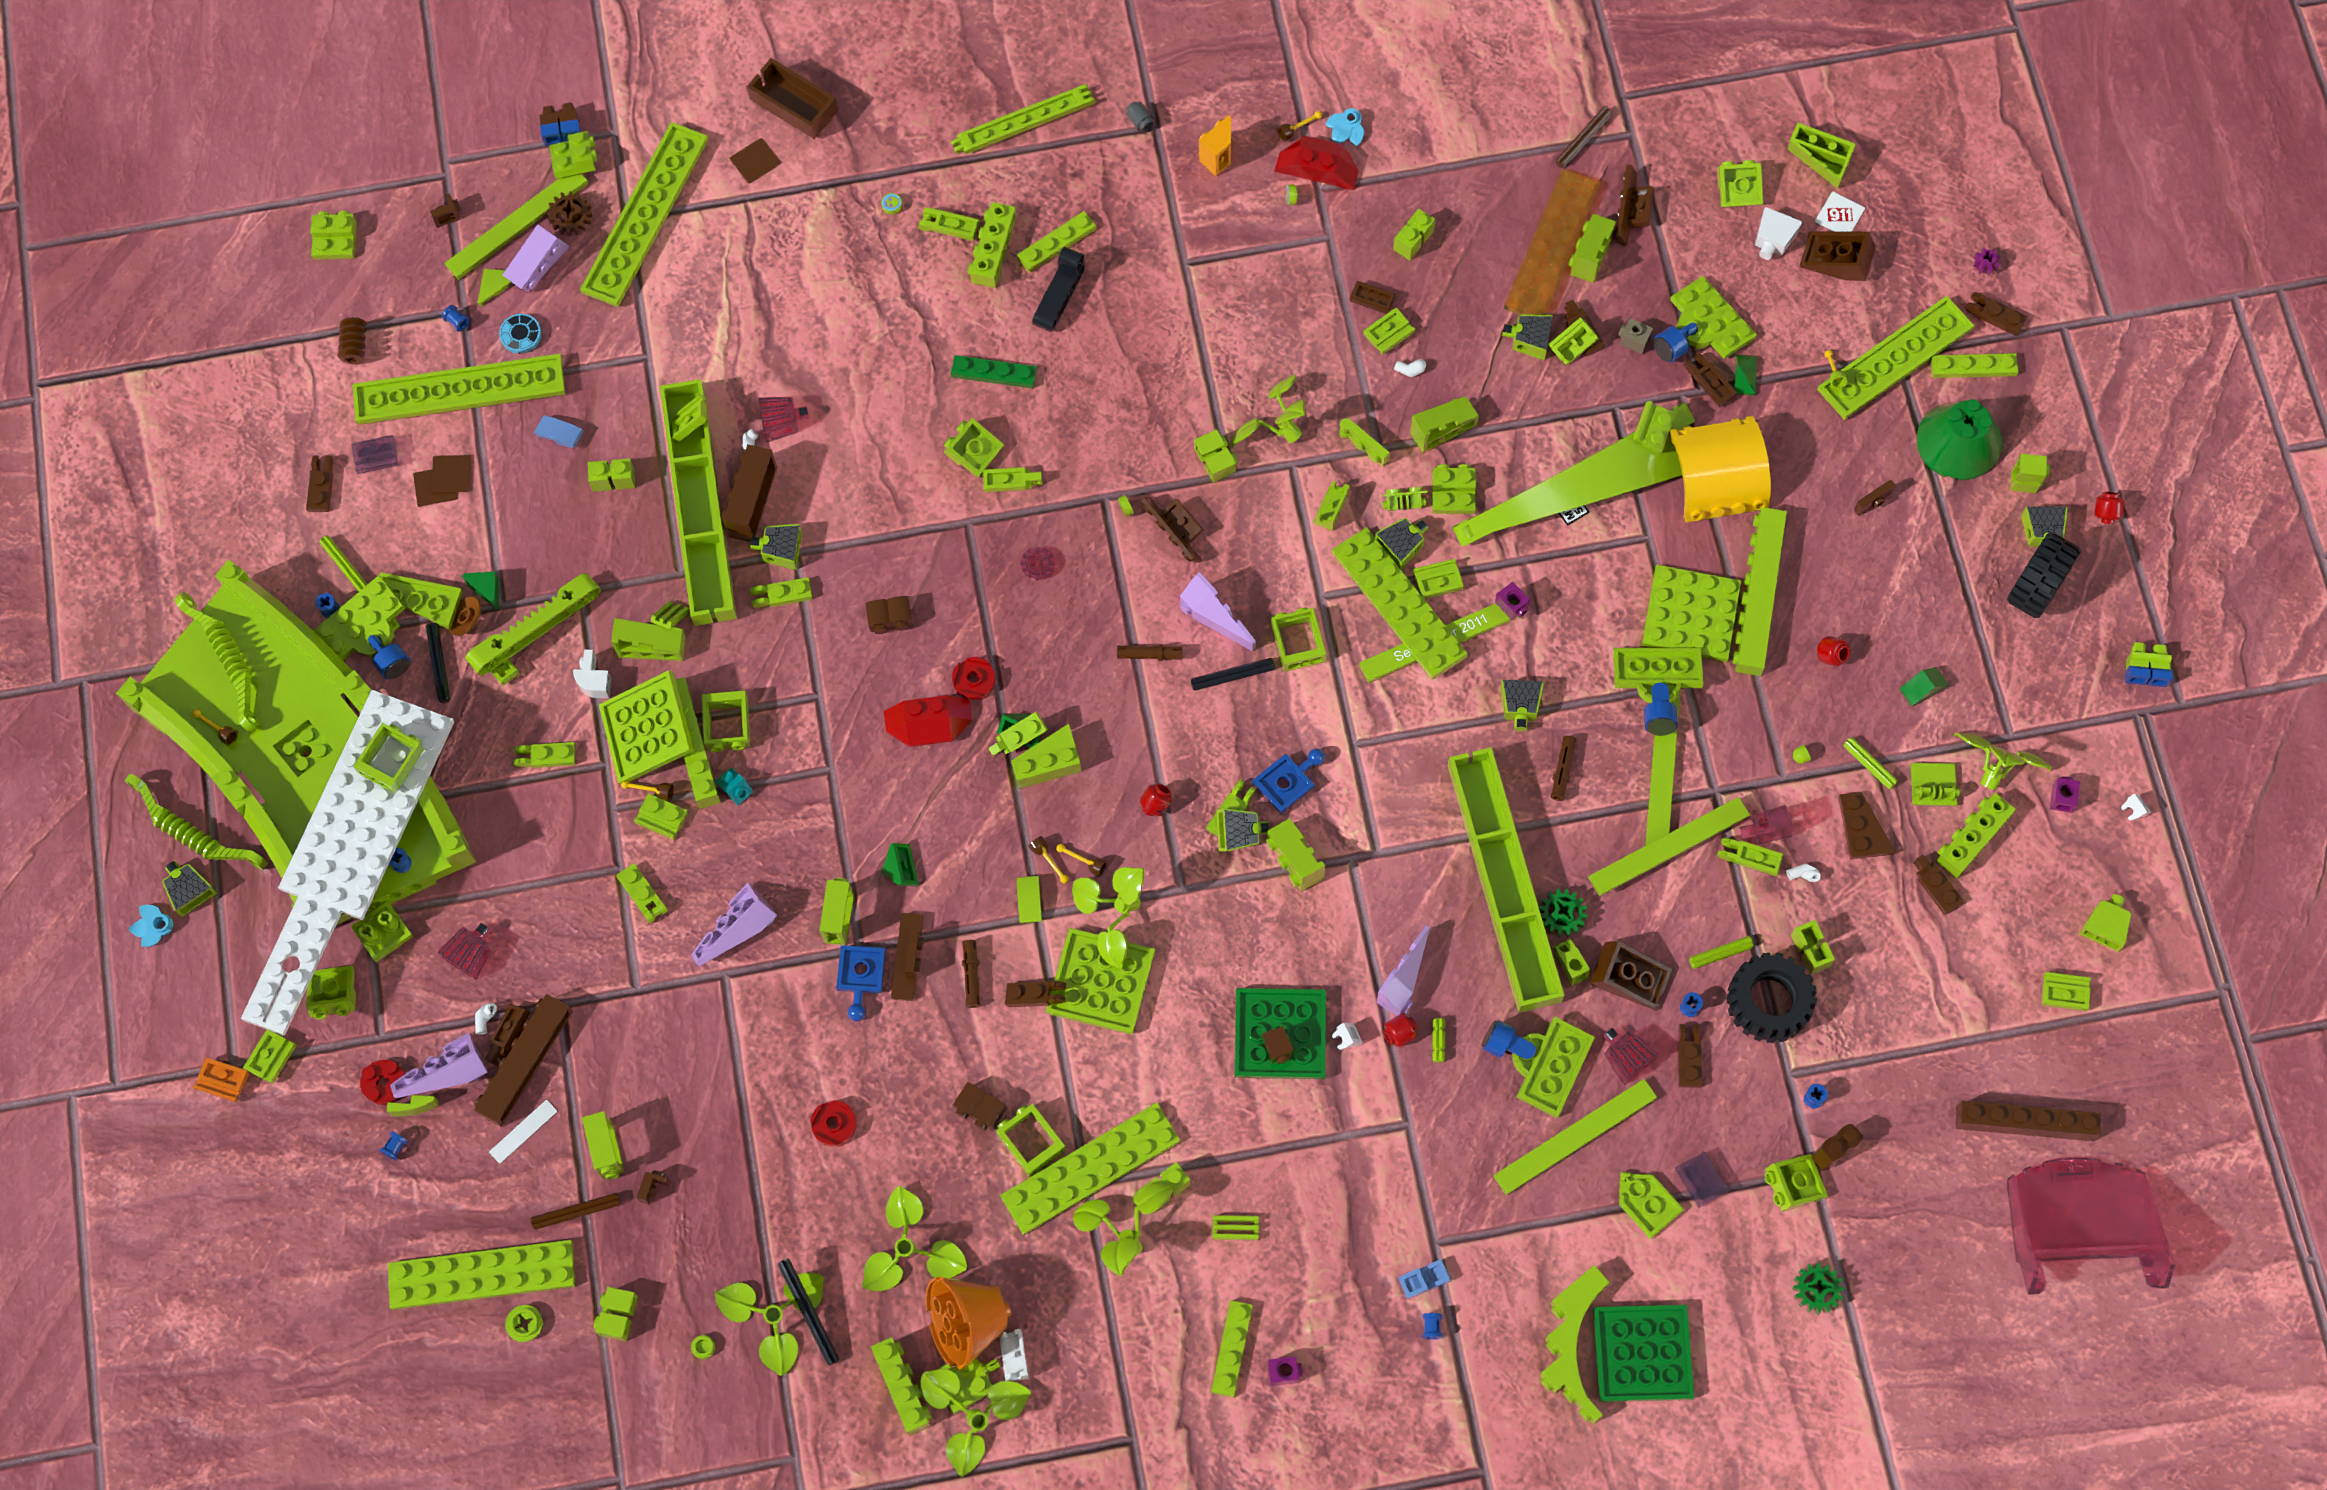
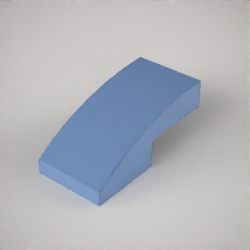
M543 415L534 433L540 438L554 440L560 446L574 449L583 430L565 421Z
M1442 1259L1398 1277L1407 1299L1452 1281Z

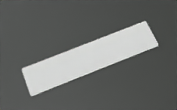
M545 1100L492 1148L489 1153L498 1163H501L548 1121L557 1110L548 1100Z

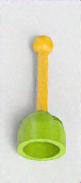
M1827 350L1825 351V357L1828 358L1833 371L1829 382L1832 388L1842 389L1848 382L1846 375L1842 371H1837L1832 358L1833 352Z

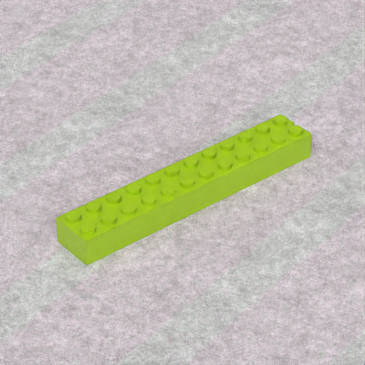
M701 379L661 385L660 394L690 615L694 626L714 623L713 619L716 618L718 622L737 619L724 522L721 520L722 507L708 408V419L703 425L697 427L688 437L683 438L680 442L672 439L671 424L673 420H671V417L699 394L706 398L705 389Z
M1492 747L1473 751L1470 764H1468V753L1449 757L1448 770L1518 1013L1562 1003L1564 992Z

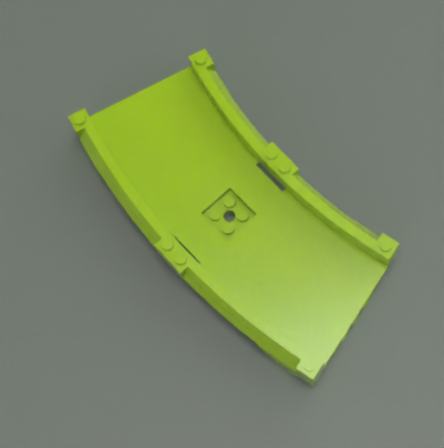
M228 559L215 575L222 585L201 612L225 623V628L229 630V635L232 636L233 642L236 643V648L239 649L240 655L244 658L243 662L247 664V668L251 671L250 711L257 717L260 726L253 732H249L239 723L237 719V690L234 684L231 683L230 677L226 674L223 663L220 662L219 656L216 655L212 643L209 642L201 622L196 619L190 623L141 683L129 677L116 694L131 710L144 718L158 731L169 736L203 768L235 809L247 821L273 861L281 878H283L358 720V716L341 696L345 694L361 713L371 689L355 670L352 671L311 628L293 614L283 603L251 580L243 569ZM198 709L203 716L219 727L230 726L238 731L237 739L231 745L224 744L218 738V731L200 718L193 717L192 712ZM307 751H312L308 757H304ZM242 772L265 800V803L261 805L252 791L238 776L239 773ZM429 776L396 847L406 852L412 860V865L409 871L399 873L388 864L365 916L386 901H389L390 904L437 884L436 880L476 863L458 821L431 776ZM289 894L293 901V904H291L293 908L298 896ZM342 913L337 925L351 918H354V920L358 918Z

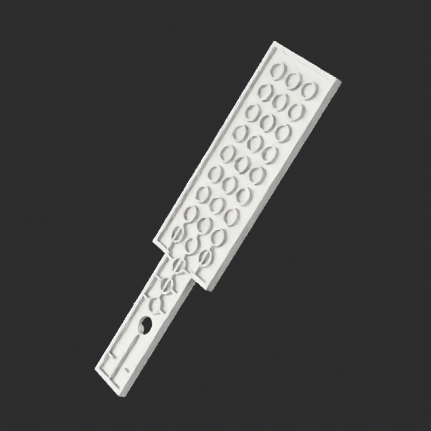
M371 690L278 887L281 891L298 896L244 1010L241 1017L243 1021L285 1036L341 914L344 913L361 920L364 919L454 724L452 718ZM382 722L388 726L390 724L396 725L402 730L401 733L407 736L412 734L418 737L424 748L423 753L396 794L357 774L353 767ZM388 737L370 766L394 778L412 749ZM291 956L297 957L300 961L299 968L291 973L284 971V960Z

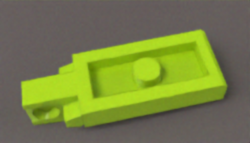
M1025 467L983 470L984 492L1032 489V486L1042 485L1041 472H1031L1030 469H1025Z
M1038 711L1000 733L996 737L998 743L989 747L992 755H996L1001 751H1004L1005 754L1014 752L1048 731V728Z

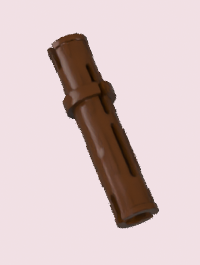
M1158 644V646L1117 645V659L1182 660V646H1163V644Z
M1563 736L1557 770L1553 774L1554 784L1550 797L1556 801L1564 800L1566 786L1570 782L1569 771L1576 738L1573 736Z
M976 940L962 941V966L965 972L966 1008L980 1007L978 966L980 964L977 959Z

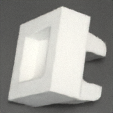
M2133 794L2128 797V800L2121 807L2123 811L2128 808L2133 809V814L2128 817L2132 821L2146 817L2151 813L2139 794Z
M1342 1023L1337 1026L1338 1030L1332 1035L1333 1038L1342 1037L1343 1039L1342 1044L1337 1046L1338 1049L1357 1047L1363 1043L1354 1023Z

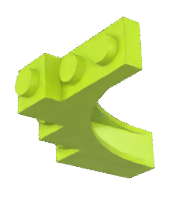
M1595 1265L1552 1300L1550 1304L1552 1306L1551 1311L1559 1320L1563 1318L1564 1322L1552 1331L1545 1341L1547 1342V1349L1554 1356L1557 1354L1559 1358L1540 1374L1542 1378L1540 1382L1547 1391L1550 1392L1552 1390L1556 1394L1562 1388L1564 1390V1397L1571 1404L1575 1403L1580 1408L1578 1412L1586 1422L1591 1421L1592 1424L1597 1422L1603 1415L1589 1400L1583 1389L1578 1373L1576 1347L1580 1325L1585 1312L1593 1300L1610 1283Z

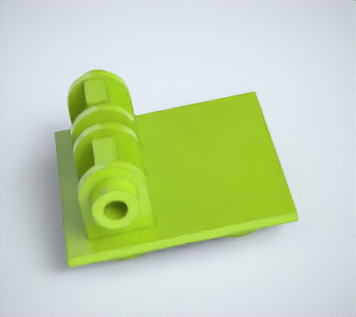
M1422 487L1407 488L1405 493H1401V489L1386 490V494L1381 495V497L1386 496V501L1382 502L1383 509H1387V511L1398 510V497L1400 510H1403L1402 497H1405L1407 510L1409 509V497L1411 509L1422 508V506H1426L1425 497L1421 498V493H1428V491H1422Z
M1910 763L1913 805L1957 806V796L1960 794V789L1956 788L1955 764Z

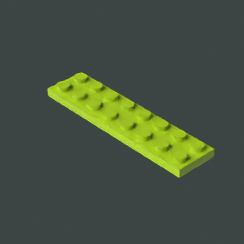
M1945 296L1840 370L1846 375L1848 381L1844 388H1832L1828 379L1820 384L1817 390L1845 420L1929 361L1934 355L1939 354L1970 332L1974 325L1950 298Z
M1367 527L1332 549V554L1432 680L1467 658L1468 654Z
M1156 1102L1004 1192L1000 1197L1024 1236L1180 1143V1139Z
M567 1240L388 1263L390 1309L396 1310L576 1287L573 1241Z

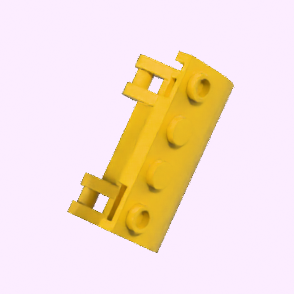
M1747 416L1746 419L1742 420L1735 418L1729 422L1694 428L1687 426L1682 430L1670 429L1669 439L1676 448L1683 475L1685 494L1683 517L1685 522L1759 511L1761 507L1769 508L1771 494L1769 462L1764 439L1754 416Z

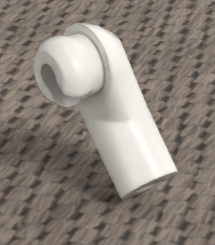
M1418 359L1410 364H1405L1398 360L1394 370L1408 377H1414L1424 372L1426 362Z
M750 429L743 435L742 446L745 450L747 444L755 446V439L758 438V433L754 429Z
M1802 864L1786 870L1789 880L1802 877L1810 882H1818L1821 879L1819 870L1808 864Z
M486 1003L476 1012V1034H487V1022L497 1012V1006L494 1003Z

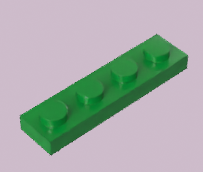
M954 355L951 377L1033 389L1037 367Z

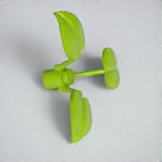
M1295 374L1277 383L1268 394L1270 399L1276 396L1283 410V413L1275 420L1279 430L1257 418L1251 419L1235 432L1231 441L1232 449L1236 443L1251 435L1260 425L1275 432L1279 437L1283 435L1289 443H1293L1300 438L1302 431L1292 419L1305 416V401L1300 399L1286 408L1281 399L1282 393L1287 391L1296 379Z
M1960 732L1953 735L1959 736L1970 745L1982 748L1986 752L1985 765L1983 767L1985 772L1980 784L1989 789L1996 790L2001 779H2004L2006 774L2015 765H2023L2027 762L2037 767L2047 768L2048 771L2052 770L2049 764L2032 753L2026 751H2017L2016 754L2007 752L2003 748L1992 745L1983 737L1972 733ZM1991 751L1999 760L1997 765L1991 763L1989 766Z
M1121 867L1116 870L1113 876V888L1119 893L1118 898H1099L1101 887L1092 878H1079L1072 885L1075 905L1082 913L1091 914L1095 912L1098 908V902L1114 903L1115 909L1122 913L1108 927V932L1103 931L1099 933L1097 939V947L1101 957L1108 964L1116 968H1123L1128 945L1125 935L1120 930H1113V928L1125 917H1129V912L1137 911L1140 908L1139 896L1144 881V868Z
M1150 1183L1142 1186L1136 1192L1133 1198L1134 1203L1137 1205L1134 1209L1135 1231L1126 1229L1120 1233L1109 1219L1105 1217L1110 1212L1109 1205L1105 1201L1098 1199L1087 1201L1079 1206L1073 1214V1221L1076 1228L1081 1231L1094 1230L1099 1227L1102 1221L1111 1228L1119 1240L1111 1241L1103 1247L1101 1259L1109 1270L1122 1276L1126 1267L1143 1248L1138 1238L1141 1236L1139 1211L1143 1214L1155 1212L1169 1199L1174 1189L1169 1185Z
M898 1186L892 1192L886 1206V1219L893 1228L904 1226L902 1238L895 1244V1259L893 1260L891 1255L885 1252H877L870 1256L864 1268L862 1284L864 1289L884 1291L895 1287L903 1276L902 1268L896 1263L901 1256L910 1257L914 1253L930 1257L927 1261V1269L934 1278L945 1277L951 1279L967 1269L966 1258L954 1243L944 1240L937 1241L933 1244L932 1253L917 1249L914 1241L907 1238L908 1224H917L923 1216L924 1209L920 1199L902 1186Z
M816 1273L798 1274L815 1309L822 1299L824 1277ZM735 1283L716 1291V1303L720 1311L731 1321H747L751 1310L764 1314L766 1322L773 1325L775 1336H768L762 1341L759 1347L760 1358L768 1368L779 1376L785 1375L795 1363L798 1354V1344L792 1334L785 1333L779 1335L777 1324L783 1318L782 1310L792 1303L800 1311L787 1283L784 1286L783 1292L790 1300L780 1307L770 1305L766 1309L753 1306L756 1302V1294L752 1287L747 1284Z
M948 1369L925 1371L921 1377V1390L925 1400L931 1406L938 1409L945 1408L951 1400L967 1414L966 1421L972 1429L967 1432V1435L964 1433L954 1434L946 1444L948 1460L960 1476H964L978 1465L984 1455L985 1443L983 1438L979 1435H972V1433L982 1431L987 1427L991 1408H993V1413L997 1418L1011 1420L1023 1410L1031 1392L1017 1382L1000 1381L988 1390L987 1395L991 1403L987 1406L985 1412L980 1409L968 1410L953 1397L960 1389L959 1378L954 1372Z

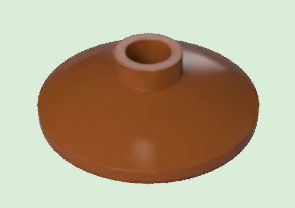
M467 597L460 601L452 627L449 630L451 634L462 636L475 626L481 613V603L478 599Z

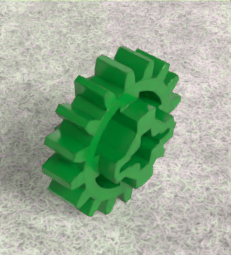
M1556 889L1555 895L1549 892L1547 895L1548 899H1542L1541 903L1544 906H1540L1539 911L1543 913L1541 917L1542 921L1545 920L1543 923L1544 928H1550L1549 934L1556 931L1559 938L1562 933L1569 937L1571 931L1577 934L1579 931L1578 927H1584L1585 923L1582 920L1587 919V914L1583 912L1587 910V906H1581L1584 899L1579 898L1577 900L1576 892L1569 895L1568 889H1565L1564 893ZM1550 905L1552 906L1551 909L1554 911L1551 914V916H1549L1548 914V908ZM1575 910H1577L1578 913L1576 921L1574 920V916L1572 915L1575 912ZM1559 911H1561L1562 913L1566 911V912H1567V915H1565V914H1561V915H1560V914H1559Z
M1817 1263L1815 1268L1808 1264L1806 1266L1807 1272L1801 1269L1799 1271L1800 1276L1794 1278V1281L1798 1283V1285L1792 1287V1290L1798 1291L1794 1299H1801L1802 1302L1799 1306L1807 1305L1808 1313L1815 1309L1816 1314L1819 1315L1823 1309L1827 1314L1830 1312V1306L1835 1309L1838 1306L1836 1301L1843 1299L1839 1294L1845 1290L1844 1287L1839 1286L1843 1279H1836L1837 1271L1829 1272V1265L1822 1269L1820 1263ZM1813 1274L1812 1282L1804 1283L1806 1277ZM1824 1276L1827 1277V1278L1830 1280L1831 1283H1829V1282L1824 1278ZM1816 1284H1818L1819 1288L1823 1289L1820 1293H1818L1817 1289L1813 1288ZM1833 1294L1832 1298L1824 1303L1825 1295Z

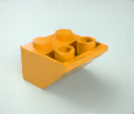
M1229 115L1225 119H1220L1213 129L1203 133L1199 139V161L1215 176L1231 164V117Z

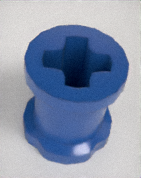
M454 305L448 306L443 311L442 320L451 323L458 332L465 329L470 322V318L457 311V307Z
M329 593L320 594L316 598V607L325 618H329L340 608L334 597Z
M396 848L389 865L396 872L405 873L409 871L412 860L403 849Z
M1695 992L1686 994L1680 1004L1681 1013L1687 1017H1695L1702 1008V997ZM1690 1001L1692 1005H1696L1695 1008H1692L1691 1005H1687L1688 1002Z
M1821 1084L1811 1085L1803 1097L1805 1105L1812 1109L1821 1107L1822 1103L1827 1099L1828 1092ZM1813 1092L1816 1096H1820L1818 1100L1816 1097L1811 1096Z
M391 1131V1137L379 1151L396 1161L398 1153L404 1144L407 1145L408 1140Z
M1440 1313L1422 1314L1424 1319V1334H1422V1338L1427 1340L1443 1339V1334L1441 1333V1319H1443V1315Z

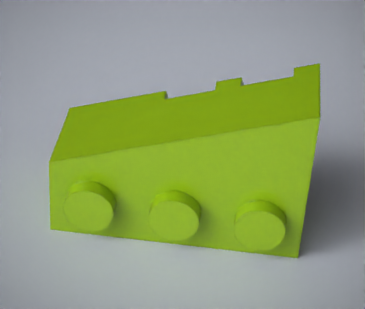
M1797 123L1787 150L1838 189L1856 144Z
M1592 214L1590 221L1586 220L1582 230L1584 232L1583 237H1579L1575 248L1577 250L1575 255L1572 254L1568 265L1572 267L1570 275L1594 283L1614 233L1616 221L1596 214Z
M1466 396L1456 398L1451 402L1412 415L1410 434L1422 453H1425L1475 427L1478 424L1479 415Z
M614 618L611 643L619 658L683 661L686 637L683 630L675 626L667 629L659 625Z
M1069 724L1011 760L1018 789L1082 772Z
M1289 818L1267 831L1266 843L1271 851H1276L1279 856L1277 860L1282 869L1286 868L1290 873L1289 879L1295 888L1298 886L1302 892L1324 879L1325 865L1322 861L1317 862L1313 855L1315 851L1312 847L1308 848L1303 840L1304 836Z

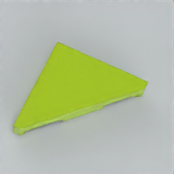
M484 269L478 297L479 306H483L487 300L493 296L496 297L509 288L512 282L503 276L506 270Z

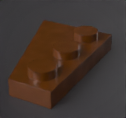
M1862 792L1840 794L1838 799L1850 860L1894 855L1896 852Z

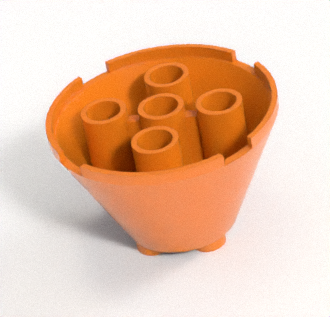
M937 1277L933 1278L927 1286L926 1311H931L933 1322L929 1324L930 1331L938 1351L950 1367H958V1370L967 1367L1007 1329V1317L1011 1316V1309L1008 1303H1004L1000 1288L997 1285L989 1286Z

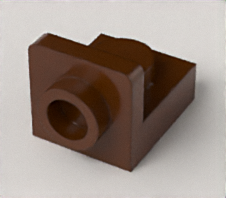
M450 194L446 195L449 201L448 205L439 206L430 211L437 228L461 220L458 214L461 211L457 199H452Z
M655 1170L652 1173L645 1172L637 1195L639 1202L649 1205L650 1199H654L657 1192L656 1183L669 1186L670 1181L665 1177V1173Z

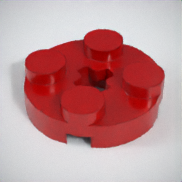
M969 657L955 666L952 673V682L956 693L968 700H983L992 692L996 677L993 668L987 660L980 657ZM973 674H977V678L979 679V681L971 683V680H969L968 677H972Z
M392 1060L375 1061L362 1070L360 1079L361 1091L369 1101L377 1105L385 1106L388 1103H394L399 1098H394L390 1085L405 1075V1072ZM383 1077L389 1079L384 1088L378 1085V1082Z
M832 1100L819 1105L814 1110L810 1120L812 1132L820 1143L831 1147H840L853 1137L857 1126L856 1117L852 1109L846 1103L838 1100ZM837 1118L839 1126L830 1129L828 1121H833Z

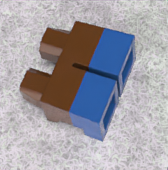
M571 102L564 103L560 112H555L554 106L551 105L543 107V113L540 115V129L545 146L562 143L563 139L567 142L568 135L581 132L580 119Z

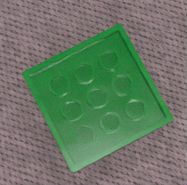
M1236 988L1235 1078L1325 1080L1326 990ZM1284 1026L1294 1050L1293 1056L1290 1057L1291 1059L1283 1064H1278V1062L1272 1064L1262 1041V1034Z
M1687 1305L1593 1308L1599 1402L1694 1400Z

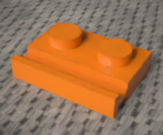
M206 1057L197 1077L196 1085L193 1088L237 1103V1098L243 1090L249 1072Z

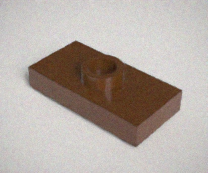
M1357 281L1350 296V302L1387 314L1391 310L1396 294Z
M1889 480L1860 499L1854 508L1855 513L1860 516L1873 506L1877 508L1882 505L1885 498L1893 493L1896 484Z

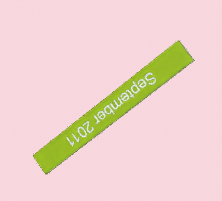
M1516 600L1509 601L1512 605L1519 604ZM1495 603L1445 626L1459 643H1463L1513 620ZM1401 644L1359 662V666L1367 682L1371 683L1417 663V660L1406 646Z

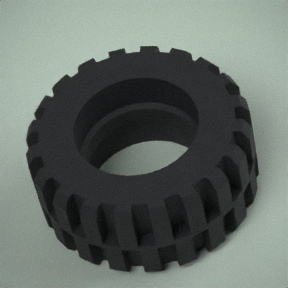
M2054 532L2048 533L2008 595L2007 600L2009 604L2033 618H2040L2080 555V548Z
M1769 952L1763 953L1761 957L1757 955L1751 957L1748 962L1745 961L1736 971L1729 984V993L1726 999L1727 1004L1730 1005L1728 1008L1729 1015L1735 1017L1733 1022L1737 1027L1741 1025L1744 1028L1742 1032L1748 1036L1751 1033L1755 1035L1754 1040L1761 1041L1764 1038L1767 1043H1774L1775 1040H1779V1042L1787 1041L1789 1037L1793 1038L1800 1030L1804 1029L1811 1019L1817 1004V998H1815L1817 989L1815 985L1811 984L1814 980L1811 974H1805L1806 967L1802 963L1798 966L1794 963L1796 959L1789 957L1787 960L1783 958L1781 953L1771 956ZM1762 980H1772L1782 984L1791 995V1009L1786 1014L1780 1016H1772L1762 1012L1752 1000V987Z

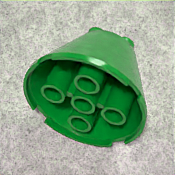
M1970 399L1969 401L1944 403L1931 409L1920 422L1916 444L1922 460L1935 473L1943 477L1958 478V480H1971L1984 475L1996 464L2002 450V436L1997 423L1988 410L1977 400Z

